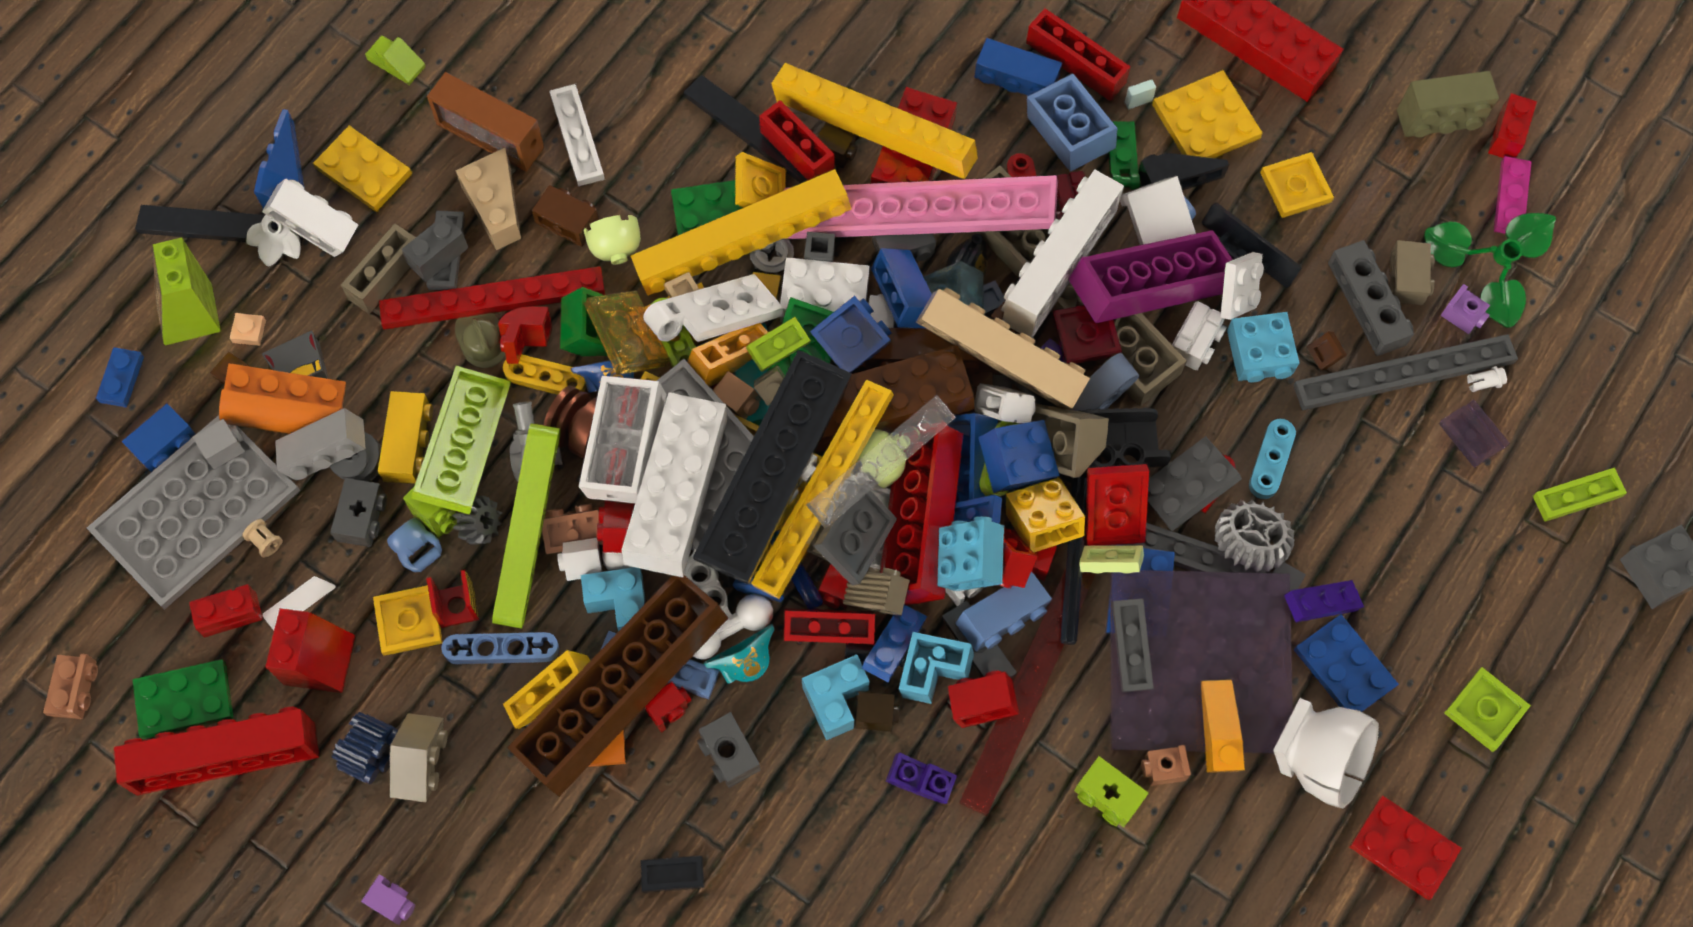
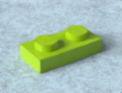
M796 317L750 343L746 349L760 371L763 372L806 346L811 340Z

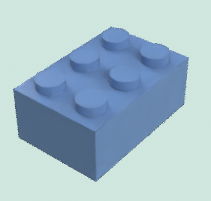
M1074 74L1027 97V118L1070 172L1116 148L1117 127Z

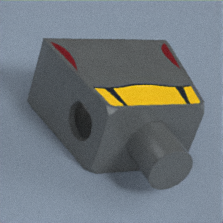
M309 331L262 353L271 370L329 379L321 347L313 331Z

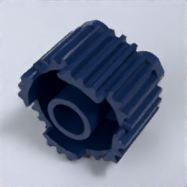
M359 712L349 722L353 728L350 729L344 740L339 739L335 744L336 747L333 750L332 758L338 760L336 763L338 770L371 785L380 771L385 773L390 767V745L398 729L368 714L365 715Z

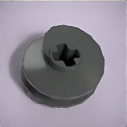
M364 432L366 449L354 454L350 458H345L330 465L332 471L344 480L348 478L371 482L379 475L378 466L382 446L373 436Z

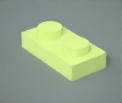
M1084 546L1079 562L1081 572L1096 574L1103 572H1121L1124 574L1140 572L1144 558L1143 546Z

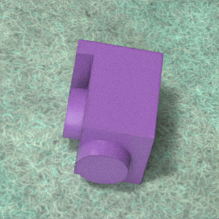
M1463 284L1440 316L1469 334L1474 326L1481 328L1490 316L1486 313L1490 305L1468 291V287Z
M379 874L361 902L399 925L402 920L406 921L410 917L415 904L405 898L408 894L407 891L394 883L388 887L391 882Z

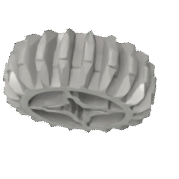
M1252 499L1248 503L1240 500L1237 504L1231 503L1220 514L1215 525V541L1218 542V550L1225 551V559L1232 558L1234 560V566L1240 563L1244 565L1245 571L1252 567L1257 573L1262 568L1269 572L1273 567L1278 569L1289 558L1294 547L1295 540L1293 538L1295 531L1290 529L1291 521L1284 520V513L1277 514L1275 512V506L1268 508L1265 507L1264 501L1258 505Z

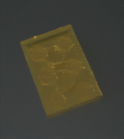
M637 290L587 298L584 305L617 375L666 367L670 360L661 341L644 321L643 316L646 309Z

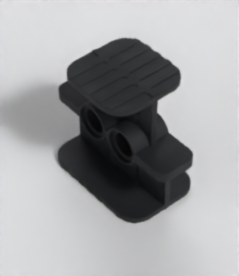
M1115 408L1079 410L1080 412L1108 418L1106 448L1099 455L1105 457L1108 463L1101 464L1095 459L1088 468L1147 464L1148 467L1168 465L1171 459L1170 451L1158 449L1156 428L1158 412L1155 409ZM1124 456H1133L1137 462L1129 463L1125 460ZM1148 487V500H1149V497H1150V495H1151V489Z

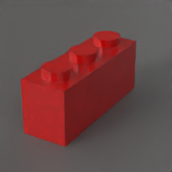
M781 100L759 115L760 132L807 180L834 170V153Z
M785 608L784 641L874 644V612Z

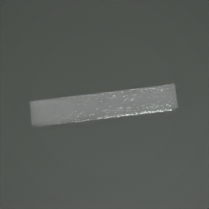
M938 395L934 396L808 502L806 506L824 528L828 527L955 419L954 415Z

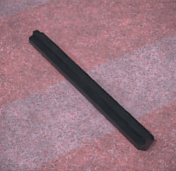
M1076 477L1072 482V497L1085 515L1083 537L1068 541L1060 639L1061 643L1065 645H1075L1078 636L1082 582L1079 562L1085 541L1086 477Z

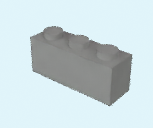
M344 408L276 440L277 471L297 481L365 450L364 420Z

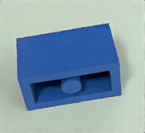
M165 404L127 436L122 443L152 472L196 434L168 404Z

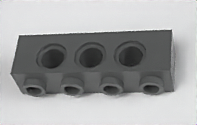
M1364 240L1334 250L1328 264L1376 356L1407 346L1414 335L1412 323L1409 319L1405 318L1398 297L1391 292L1387 276L1384 272L1380 271L1373 250L1368 248ZM1356 271L1362 272L1365 276L1358 275ZM1368 294L1375 296L1377 300L1370 298ZM1381 318L1387 319L1390 324L1384 323Z

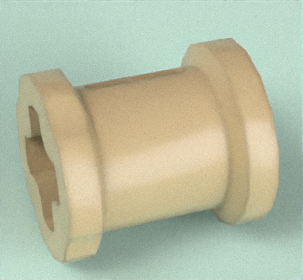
M263 519L255 520L248 525L242 536L246 541H251L259 549V554L263 558L274 554L283 542L279 535L274 536L268 530Z

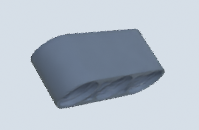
M1122 353L1114 355L1090 377L1073 409L1070 410L1107 409L1136 382L1139 374Z

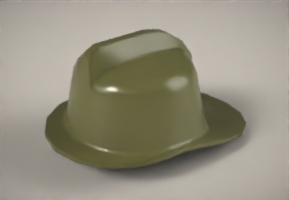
M493 313L458 318L456 321L455 334L463 355L475 367H494L505 357V352H502L500 348L499 321Z

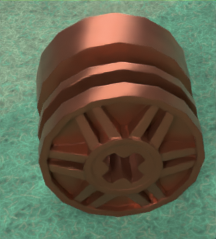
M567 386L552 402L543 425L560 428L558 446L563 448L568 446L571 453L585 459L597 398L591 400L588 393L580 392L579 389L573 386Z

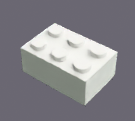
M786 257L780 302L784 309L780 322L783 321L790 297L833 312L854 295L859 301L863 298L867 300L869 266Z

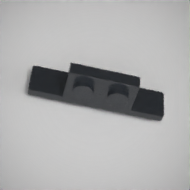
M1214 203L1202 220V224L1205 227L1213 230L1220 237V242L1232 260L1251 252L1263 254V274L1266 272L1284 287L1288 288L1291 286L1302 270L1298 263L1218 203Z

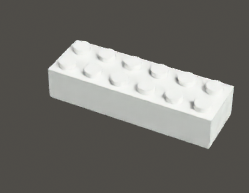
M1095 169L1089 178L1084 177L1077 188L1078 195L1075 199L1069 198L1063 208L1062 213L1064 215L1061 220H1054L1048 231L1050 236L1046 242L1043 240L1039 242L1033 253L1035 258L1031 263L1026 262L1019 273L1020 280L1016 285L1012 283L1004 295L1006 301L1001 311L1004 312L1003 321L1011 326L1010 328L1033 338L1070 283L1068 278L1080 259L1088 256L1116 214L1124 185Z
M668 393L623 543L622 555L624 565L678 577L684 576L727 423L726 404Z

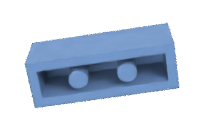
M1031 571L1025 588L1016 586L1001 588L964 610L955 624L969 643L972 644L975 651L985 646L987 649H990L1002 640L1001 636L1009 632L1010 635H1013L1025 626L1024 622L1029 619L1035 622L1047 613L1045 608L1052 598Z

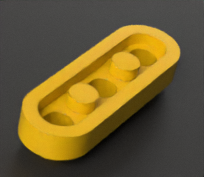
M521 355L518 364H507L506 360L503 364L505 377L513 384L557 395L571 382L577 383L575 388L579 389L580 392H584L586 389L584 377L572 373L570 368L573 367L526 355ZM516 369H523V372L520 374L514 373ZM544 375L550 376V379L547 381L541 380Z

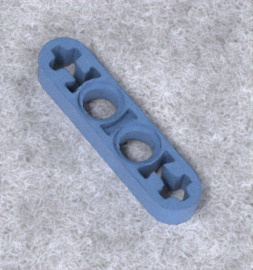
M546 632L455 634L447 637L441 647L443 655L452 664L549 662L557 657L560 650L555 636ZM532 640L534 647L543 646L544 641H548L553 648H549L546 654H543L539 648H532L533 654L529 655L530 646L528 641ZM486 641L493 643L494 650L490 655L482 656L478 653V647L481 643ZM513 641H521L524 644L523 651L518 655L508 653V646ZM469 642H472L473 656H470L468 650H459L457 656H454L449 651V649L454 648L455 643H459L461 648H470Z

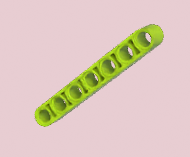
M533 423L529 426L494 606L493 624L523 628L559 444L560 428Z

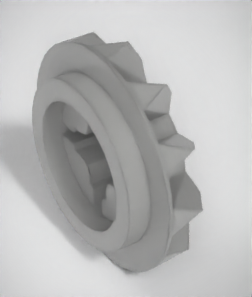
M786 238L771 243L763 249L750 252V260L754 264L755 269L762 270L764 274L769 272L777 275L779 271L785 269L786 257L793 258L794 256L793 246ZM774 246H776L777 256H774L769 262L766 253H770Z

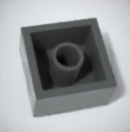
M1682 524L1633 548L1620 559L1652 609L1693 589V541Z

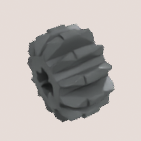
M478 495L475 497L470 515L461 512L452 515L457 519V523L452 528L459 530L458 538L466 540V543L471 545L491 543V538L499 536L496 528L503 524L498 521V517L502 512L496 510L497 502L490 500L489 497Z

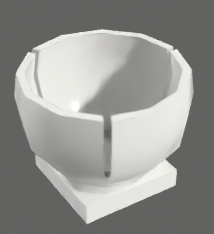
M1300 698L1273 750L1281 774L1292 778L1295 773L1307 792L1328 805L1344 809L1353 800L1362 785L1361 781L1347 777L1344 774L1346 773L1361 780L1365 779L1376 748L1379 723L1361 711L1344 707L1316 713L1313 711L1311 702Z

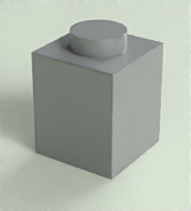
M224 419L193 436L203 456L214 470L245 452L239 443L244 440L235 425L229 427Z

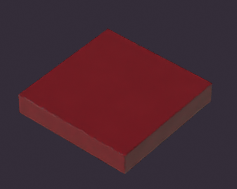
M1084 305L1053 311L1052 316L1065 363L1079 364L1110 358L1118 353H1122L1114 320L1095 323Z

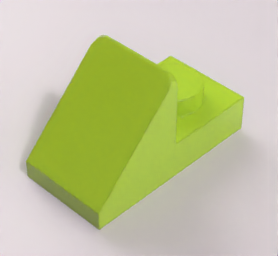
M381 35L365 54L368 61L408 85L415 80L426 66L416 53L399 37L392 42Z

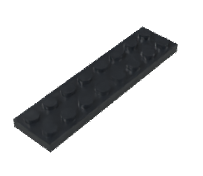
M800 350L797 351L693 555L694 560L749 585L852 378V373Z

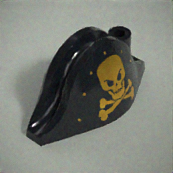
M974 234L972 239H967L954 248L946 261V288L959 295L977 284L987 271L986 242L980 234Z

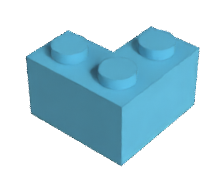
M632 567L581 575L583 600L587 613L615 610L618 631L646 603L640 568Z
M913 632L899 686L902 697L932 704L938 676L957 680L968 678L974 656L972 644Z
M854 655L802 678V688L826 741L854 729V719L845 700L858 695L859 692L869 690V679L864 669H862L858 655Z

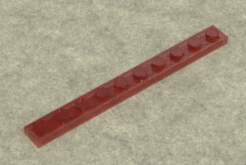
M1066 570L1013 684L1019 714L997 719L960 800V804L985 816L990 811L1064 646L1060 639ZM1082 572L1080 608L1096 573Z

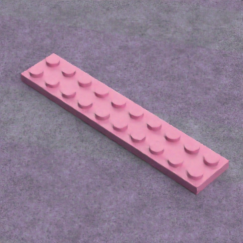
M1057 175L843 185L848 195L851 210L841 216L823 221L815 227L797 232L786 239L806 238L807 232L835 234V237L1049 229L1056 219Z

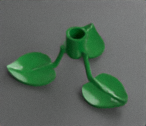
M1527 213L1515 217L1506 227L1505 235L1507 240L1497 247L1468 249L1472 242L1471 234L1464 225L1457 222H1444L1427 228L1424 232L1425 243L1431 244V254H1434L1435 261L1451 268L1462 265L1465 260V254L1493 253L1494 260L1499 265L1504 266V269L1499 277V283L1491 282L1487 284L1480 293V299L1490 305L1486 313L1490 315L1491 319L1506 328H1511L1522 316L1526 304V293L1519 281L1509 280L1505 282V277L1512 268L1511 263L1518 260L1521 256L1536 258L1543 255L1549 249L1556 217L1545 213Z

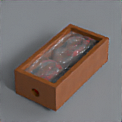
M447 72L442 75L427 95L438 126L490 153L506 148L509 162L526 172L544 149L537 119Z

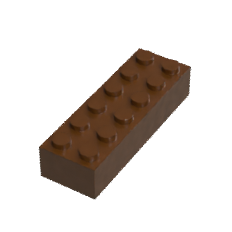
M958 345L852 374V378L814 453L817 454L827 450L866 380L885 387L894 394L875 430L878 429L892 433L974 410V395Z

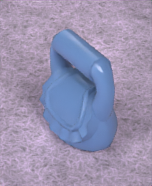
M416 518L405 522L387 539L389 547L397 553L402 565L412 572H422L438 559L442 553L439 539L433 533L426 530L423 523ZM427 542L434 545L432 549L411 564L409 557L414 552L425 546Z

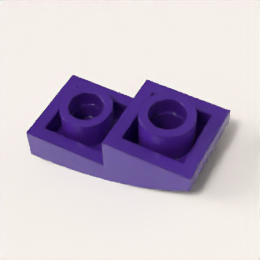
M899 752L894 757L885 782L930 800L947 804L957 775L931 763L926 765Z

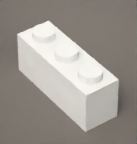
M284 179L280 182L262 211L334 257L344 252L359 225L352 221V217L349 214L340 210L336 211L328 205L324 198L311 195L304 190L303 185L294 180Z

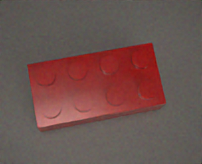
M906 87L898 109L951 130L956 117L957 102ZM883 146L871 176V184L932 181L937 168Z

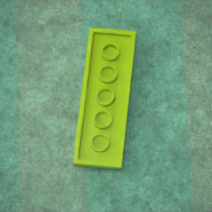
M455 366L411 499L470 515L511 381Z

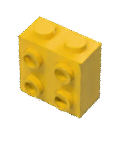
M1060 477L1006 494V515L1020 538L1033 552L1084 536L1085 515Z

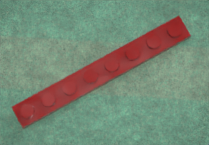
M601 266L379 300L381 325L383 330L514 310L521 307L559 303L562 297L581 287L605 295Z

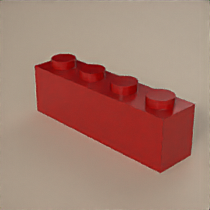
M1046 8L1029 25L1026 44L1045 57L1062 62L1061 68L1070 74H1074L1077 79L1109 101L1126 84L1131 66Z

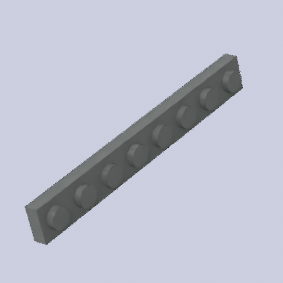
M1509 334L1298 380L1295 381L1293 386L1303 411L1488 370L1494 366L1501 367L1515 364L1518 357Z

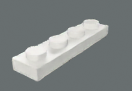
M576 84L551 90V99L578 187L605 180Z

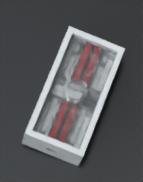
M602 376L579 488L587 498L636 503L667 395L659 381Z

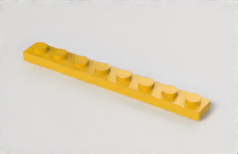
M869 380L865 381L751 583L754 587L780 599L892 400L894 394L891 390Z

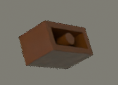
M551 185L548 186L532 209L536 224L581 247L586 242L584 229L591 230L590 224L599 220L597 209L591 202L587 200L580 201L563 188L557 189Z

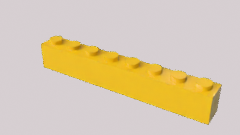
M784 63L771 83L777 102L781 100L790 108L964 180L978 159L974 139L790 64Z
M834 169L633 254L631 259L647 295L663 291L665 283L688 272L693 277L705 271H711L726 262L737 260L752 251L763 249L778 240L789 238L804 229L815 227L830 218L841 216L851 210L850 202L845 188Z

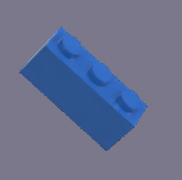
M986 38L976 63L974 78L979 79L985 84H994L1010 92H1018L1030 96L1058 81L1062 62Z
M881 248L871 270L897 326L903 328H925L916 323L932 294L911 251Z

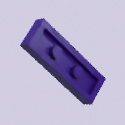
M1352 580L1291 590L1284 595L1295 622L1355 612L1364 607Z

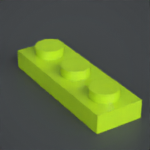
M1614 467L1536 492L1533 498L1546 522L1621 498L1627 492Z

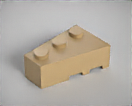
M506 148L456 170L460 185L495 249L498 250L521 239L511 166Z

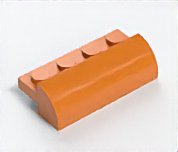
M229 363L224 389L221 391L219 419H224L228 425L291 434L342 410L347 383L345 381Z

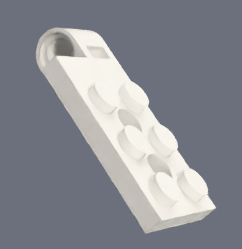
M752 274L655 302L646 309L643 318L661 341L674 339L684 325L694 339L699 342L782 317L784 308L758 277Z

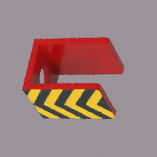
M461 570L463 585L439 590L431 577L426 578L432 614L441 628L479 620L474 586L466 570ZM454 598H461L465 601V608L460 613H452L449 610V603Z

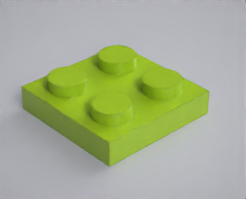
M1481 667L1444 714L1494 752L1531 705Z

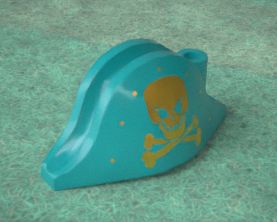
M773 625L765 627L740 643L704 662L706 668L719 669L727 684L735 680L750 682L760 678L769 666L768 645L774 632Z

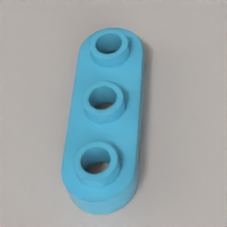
M1273 420L1266 429L1249 481V489L1257 498H1271L1280 486L1296 436L1295 427L1288 420ZM1277 429H1283L1286 435L1279 434ZM1269 454L1277 455L1278 460L1271 459ZM1261 479H1268L1270 485H1264Z

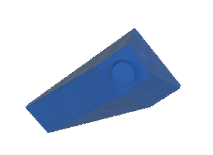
M282 109L274 129L275 144H269L267 147L268 161L261 162L254 193L263 209L276 186L284 179L297 181L304 187L295 124L289 111Z
M977 413L943 418L942 423L963 433L956 503L985 497L979 485L985 460L978 437L994 429L998 424V419Z

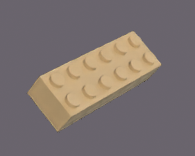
M938 289L933 292L916 323L951 344L958 345L963 351L1059 408L1073 409L1090 378L1083 375L1086 370L1072 362L1070 364L1063 363L1059 360L1060 355L1047 347L1045 349L1036 347L1034 345L1036 341L1022 332L1020 334L1011 332L1009 330L1011 326L999 318L989 319L984 316L986 311L974 303L964 304L959 301L961 296L951 289Z

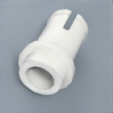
M1494 366L1489 371L1469 374L1467 382L1468 384L1473 383V385L1469 386L1471 392H1476L1494 386L1501 388L1503 384L1507 383V376L1502 367Z

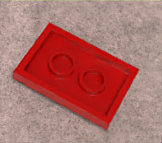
M1147 464L1088 468L1085 532L1087 546L1145 543L1149 468Z
M1383 795L1379 797L1349 846L1428 901L1435 895L1462 849Z

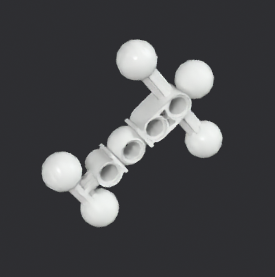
M692 546L691 550L694 552L688 559L684 575L710 598H720L722 602L719 606L729 618L693 655L694 658L703 660L711 658L718 652L721 640L745 628L752 631L764 629L773 618V607L766 597L750 594L740 600L736 607V613L731 614L728 609L726 592L719 582L718 571L694 560L693 555L696 549ZM602 552V561L608 571L632 568L631 566L624 565L622 553ZM700 572L708 575L707 579L702 582H696L692 579L695 574Z

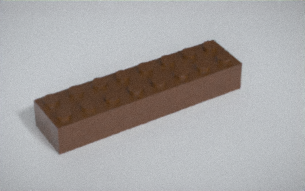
M672 575L507 748L547 788L560 797L729 619L728 616L712 598L685 575L683 577Z

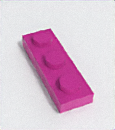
M1504 156L1502 159L1494 232L1505 234L1506 227L1512 219L1526 214L1531 161Z

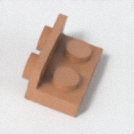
M592 503L575 506V511L564 513L563 508L546 511L542 528L546 554L562 552L564 542L597 538L599 507L592 508ZM598 541L599 545H603V541Z
M80 654V657L57 655L43 713L47 716L83 719L84 713L88 710L91 703L89 692L92 681H95L97 677V661L88 654Z

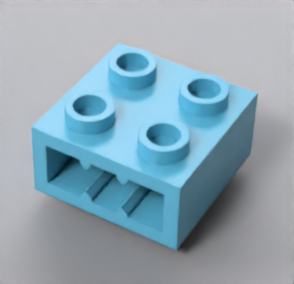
M1287 312L1234 318L1231 320L1227 334L1238 381L1258 382L1267 377L1284 379L1294 374L1299 365V359Z
M979 516L975 517L972 522L953 521L951 526L939 528L937 586L954 591H963L1002 584L1004 525L992 522L990 517Z

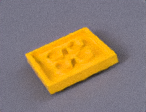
M1224 70L1155 98L1152 103L1182 155L1216 158L1260 139L1263 134Z

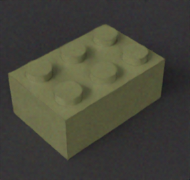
M1490 71L1411 81L1397 108V112L1405 137L1415 136L1419 138L1439 132L1448 134L1455 130H1475L1482 127L1499 97Z

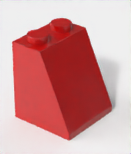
M279 608L265 667L285 686L343 693L355 635L310 612Z

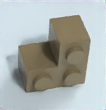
M410 713L406 715L390 745V798L427 802L431 791H436L439 773L435 772V765L439 759L440 749H444L448 736L447 730H443V718Z

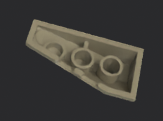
M1035 403V413L1032 416L1031 422L1045 420L1059 473L1074 478L1080 477L1106 448L1108 418Z

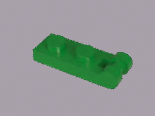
M1112 121L1117 127L1116 148L1108 152L1110 178L1124 185V187H1130V190L1139 189L1140 175L1138 174L1135 121ZM1120 174H1129V176L1121 177Z

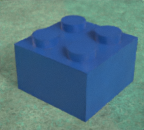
M1045 420L994 428L978 437L993 493L1030 487L1060 476Z

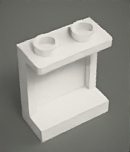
M1177 176L1163 179L1121 195V206L1128 207L1140 245L1196 234Z

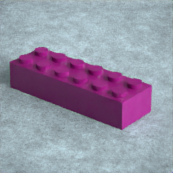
M1211 230L1082 257L1068 280L1094 322L1100 323L1223 294L1226 263L1232 261V258L1214 231Z

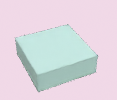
M1148 80L1128 88L1124 102L1128 110L1153 101L1156 90L1153 80Z

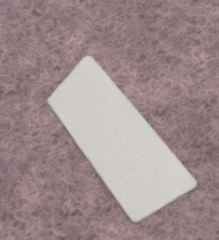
M314 576L264 612L262 616L274 631L279 608L305 611L336 586Z

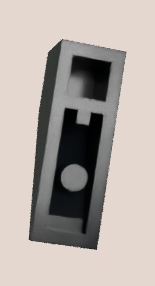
M1164 153L1158 156L1152 154L1141 160L1138 174L1140 175L1143 187L1177 176L1183 191L1224 178L1229 163L1228 160L1173 153Z

